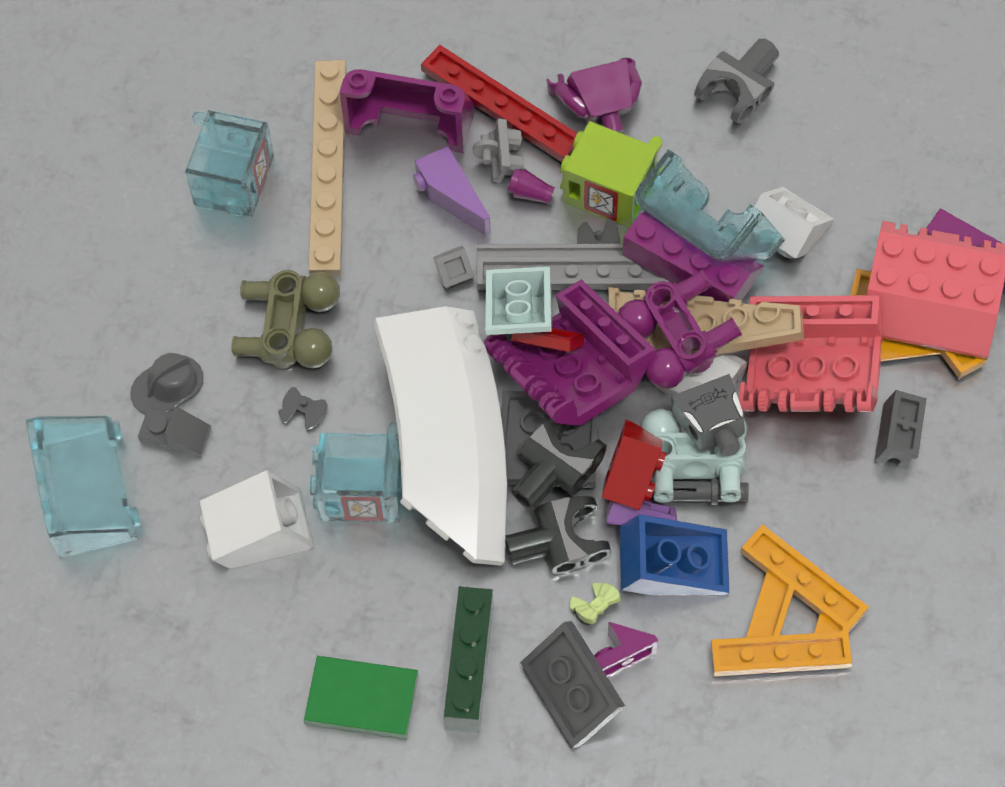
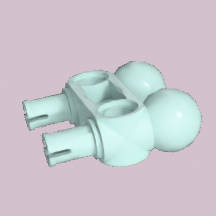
M656 409L644 416L640 427L663 440L661 451L667 452L661 471L654 470L652 475L653 482L656 483L654 488L655 501L666 503L673 500V479H720L721 499L723 501L736 502L741 498L740 476L746 470V444L744 439L748 428L745 419V433L737 438L741 445L740 449L733 455L724 456L718 446L706 451L700 450L687 433H681V425L676 421L670 410Z

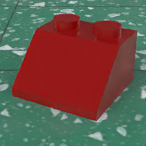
M625 419L604 479L602 498L637 510L641 509L643 500L650 502L656 484L651 482L654 470L661 471L667 453L661 451L663 440L634 422Z

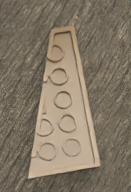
M608 287L609 306L617 313L619 308L626 302L634 299L644 300L643 297L646 296V291L635 290L634 293L621 292L619 288ZM696 296L689 300L688 305H686L701 331L705 330L708 332L731 317L734 319L742 336L719 348L716 355L804 340L803 314L800 305L761 302L759 305L743 304L742 300L729 299V302L714 301L713 297ZM669 301L663 302L660 306L666 305ZM658 323L655 331L647 338H644L655 350L663 347L672 348ZM700 348L692 350L689 354L696 353Z

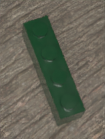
M462 586L458 588L444 709L445 730L480 733L494 606L493 589Z

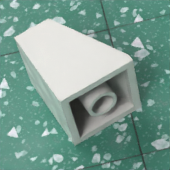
M268 470L200 500L202 511L200 520L208 538L207 552L212 561L229 569L314 548L300 488Z

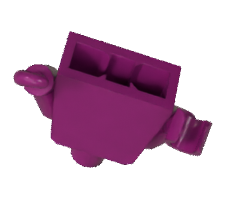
M621 58L619 61L571 72L566 80L567 84L562 73L557 75L558 82L553 83L549 79L546 82L548 93L552 96H558L578 117L584 118L587 124L589 121L593 123L602 121L604 127L621 133L624 130L619 116L628 114L632 106L637 103L642 80L635 67L636 62L632 58Z

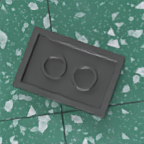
M572 621L563 622L520 662L572 748L582 746L626 707Z

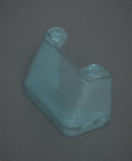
M667 149L636 191V202L647 214L717 262L767 259L785 241L766 216L751 204L746 208L747 211L743 213H734L727 209L719 221L703 212L702 210L709 201L710 194L708 188L692 175L683 164L684 161L681 157Z
M110 415L39 416L27 419L26 427L48 536L59 558L138 539L135 527L141 526L137 507L131 508L128 502L117 451V440L123 439L119 421H113Z

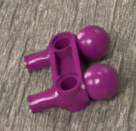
M703 270L678 284L671 281L654 283L648 288L646 296L643 297L644 300L634 299L626 302L619 308L618 314L643 338L650 336L655 331L658 323L672 348L663 347L657 349L645 372L647 379L658 388L670 389L676 387L683 381L686 371L688 374L706 371L717 357L716 354L719 348L742 336L732 317L708 332L705 330L701 331L686 305H688L689 300L712 288ZM669 301L666 305L660 306L663 302ZM700 348L696 353L689 354L692 350Z

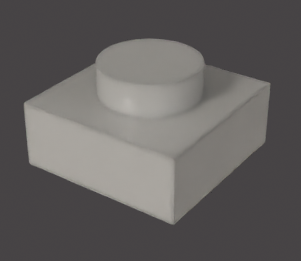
M463 246L433 257L442 286L445 288L474 277Z

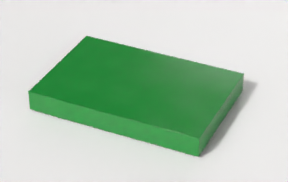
M317 655L304 723L407 739L418 680V670Z

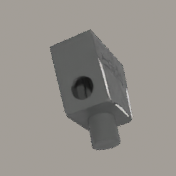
M730 374L671 396L674 418L700 450L706 451L718 446L724 456H730L740 449L741 445L737 438L745 433L744 415Z

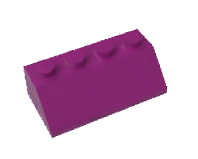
M657 206L640 213L623 238V256L669 282H676L678 284L703 270L712 288L705 290L697 296L713 297L714 301L729 302V299L743 300L764 269V265Z

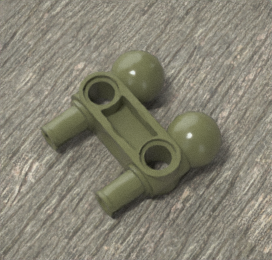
M283 270L274 275L269 281L242 280L240 287L242 300L268 301L263 334L261 337L233 336L231 345L233 356L260 357L264 363H271L274 367L280 369L289 368L297 363H300L303 367L313 369L322 367L329 361L333 352L330 337L320 329H304L307 307L313 311L323 312L329 311L337 304L340 297V285L334 277L328 273L317 272L312 273L306 278V276H299L295 271ZM294 289L290 293H285L288 290ZM286 345L283 349L276 350L279 346Z

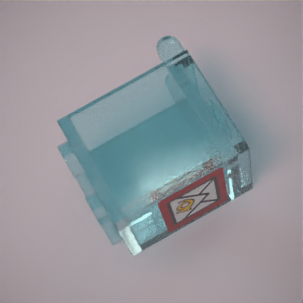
M208 110L207 113L195 112L192 115L193 122L196 125L202 126L185 171L194 205L205 210L217 209L226 211L233 216L239 217L244 215L253 217L274 159L268 122Z
M393 422L388 425L387 434L320 433L319 445H313L312 463L316 466L315 476L311 475L310 495L313 496V508L319 509L321 521L400 523L401 503L399 501L402 499V479L397 423Z

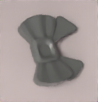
M607 219L603 232L600 230L593 232L589 224L583 222L578 228L577 244H620L618 224L611 219Z
M292 387L285 394L282 402L283 409H280L278 414L282 423L287 424L297 410L305 413V427L307 430H310L323 420L328 404L323 399L313 401V399L301 395L296 387Z

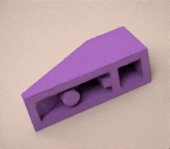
M448 146L415 160L416 174H413V180L420 192L424 190L431 202L482 234L487 235L491 233L490 216Z

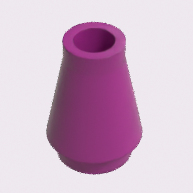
M524 168L523 171L515 169L507 192L512 193L515 198L549 204L555 187L547 184Z

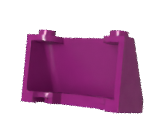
M355 69L345 75L339 94L346 134L360 136L361 129L366 124L372 123V125L378 126L381 114L383 113L438 123L437 136H445L452 152L464 153L474 116V106L469 96L458 86L363 69Z

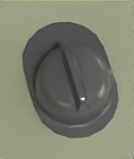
M177 353L161 355L154 361L151 367L134 380L130 392V398L134 407L143 414H146L148 408L164 412L172 410L200 390L203 384L201 366L193 358Z

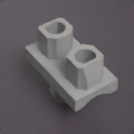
M497 119L496 129L489 132V134H482L480 136L481 140L473 145V154L477 158H481L483 164H491L492 182L501 183L505 175L512 176L515 169L521 171L524 169V158L522 155L509 153V150L517 151L521 146V131L507 128L506 119Z

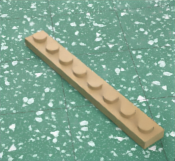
M345 60L315 61L309 275L324 272L331 276H341L345 128L339 91L346 75Z

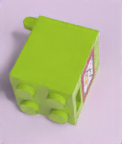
M589 121L584 132L579 131L577 133L571 156L566 155L561 164L560 172L563 173L560 189L563 190V203L606 220L611 219L619 225L630 228L641 211L660 171L661 164L657 159L662 147V139L654 136L650 139L649 143H645Z

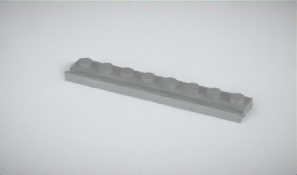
M477 244V290H486V270L549 266L552 290H564L581 279L592 290H609L608 287L619 288L620 290H648L654 283L669 281L623 256V244Z

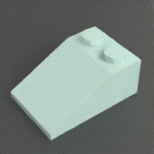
M550 266L486 270V335L552 331L553 313Z

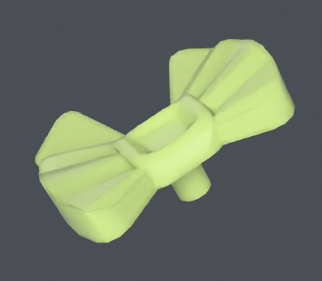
M593 583L592 587L596 598L588 603L572 596L570 600L571 611H576L578 617L585 623L594 624L598 615L603 614L609 605L621 601L620 594L613 585Z

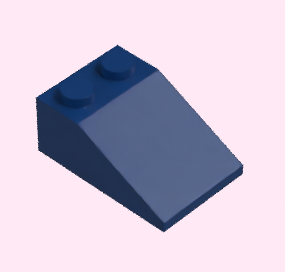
M641 514L635 516L620 526L621 591L646 595L729 594L727 529Z

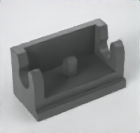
M895 390L885 401L874 462L884 464L888 462V459L896 458L899 459L898 467H903L912 459L918 458L927 398Z

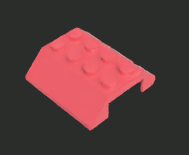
M883 220L867 295H880L882 338L988 359L1005 280V244L996 242L995 248L991 247L992 241L984 240L981 247L972 246V237L964 236L962 242L959 241L960 235L932 230V234L927 235L928 229L920 228L918 234L913 235L908 234V225L901 224L900 229H895L896 223Z
M880 295L750 296L749 304L759 305L761 302L800 305L803 314L804 340L750 349L747 384L745 382L740 384L739 402L742 411H755L757 407L759 411H767L772 403H777L780 412H787L790 406L792 412H820L823 406L825 412H832L836 404H843L846 412H854L856 406L858 412L874 411L878 401L882 354Z

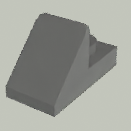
M174 407L172 413L148 408L138 434V439L140 442L201 457L211 425L179 407Z

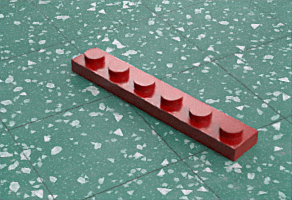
M439 44L421 63L422 72L440 83L458 86L469 96L474 106L496 120L506 119L508 128L521 131L522 137L560 162H563L566 155L571 156L577 132Z

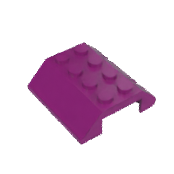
M582 279L555 295L560 313L552 317V328L582 333L584 335V346L567 352L516 341L510 342L507 341L506 334L489 335L484 340L487 353L497 363L504 366L505 372L508 375L510 374L511 378L532 399L539 401L540 408L554 422L581 426L632 394L645 374L650 360L656 354L655 348Z

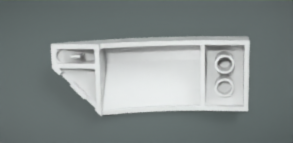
M444 306L375 318L373 325L388 373L398 429L402 479V499L399 502L408 510L416 509L428 519L426 524L447 541L451 538L465 549L463 555L472 563L501 566L505 562L507 500L505 445L496 384L474 311Z

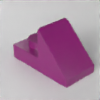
M608 622V635L615 648L611 646L605 647L598 651L594 657L606 676L610 677L656 654L658 639L653 634Z

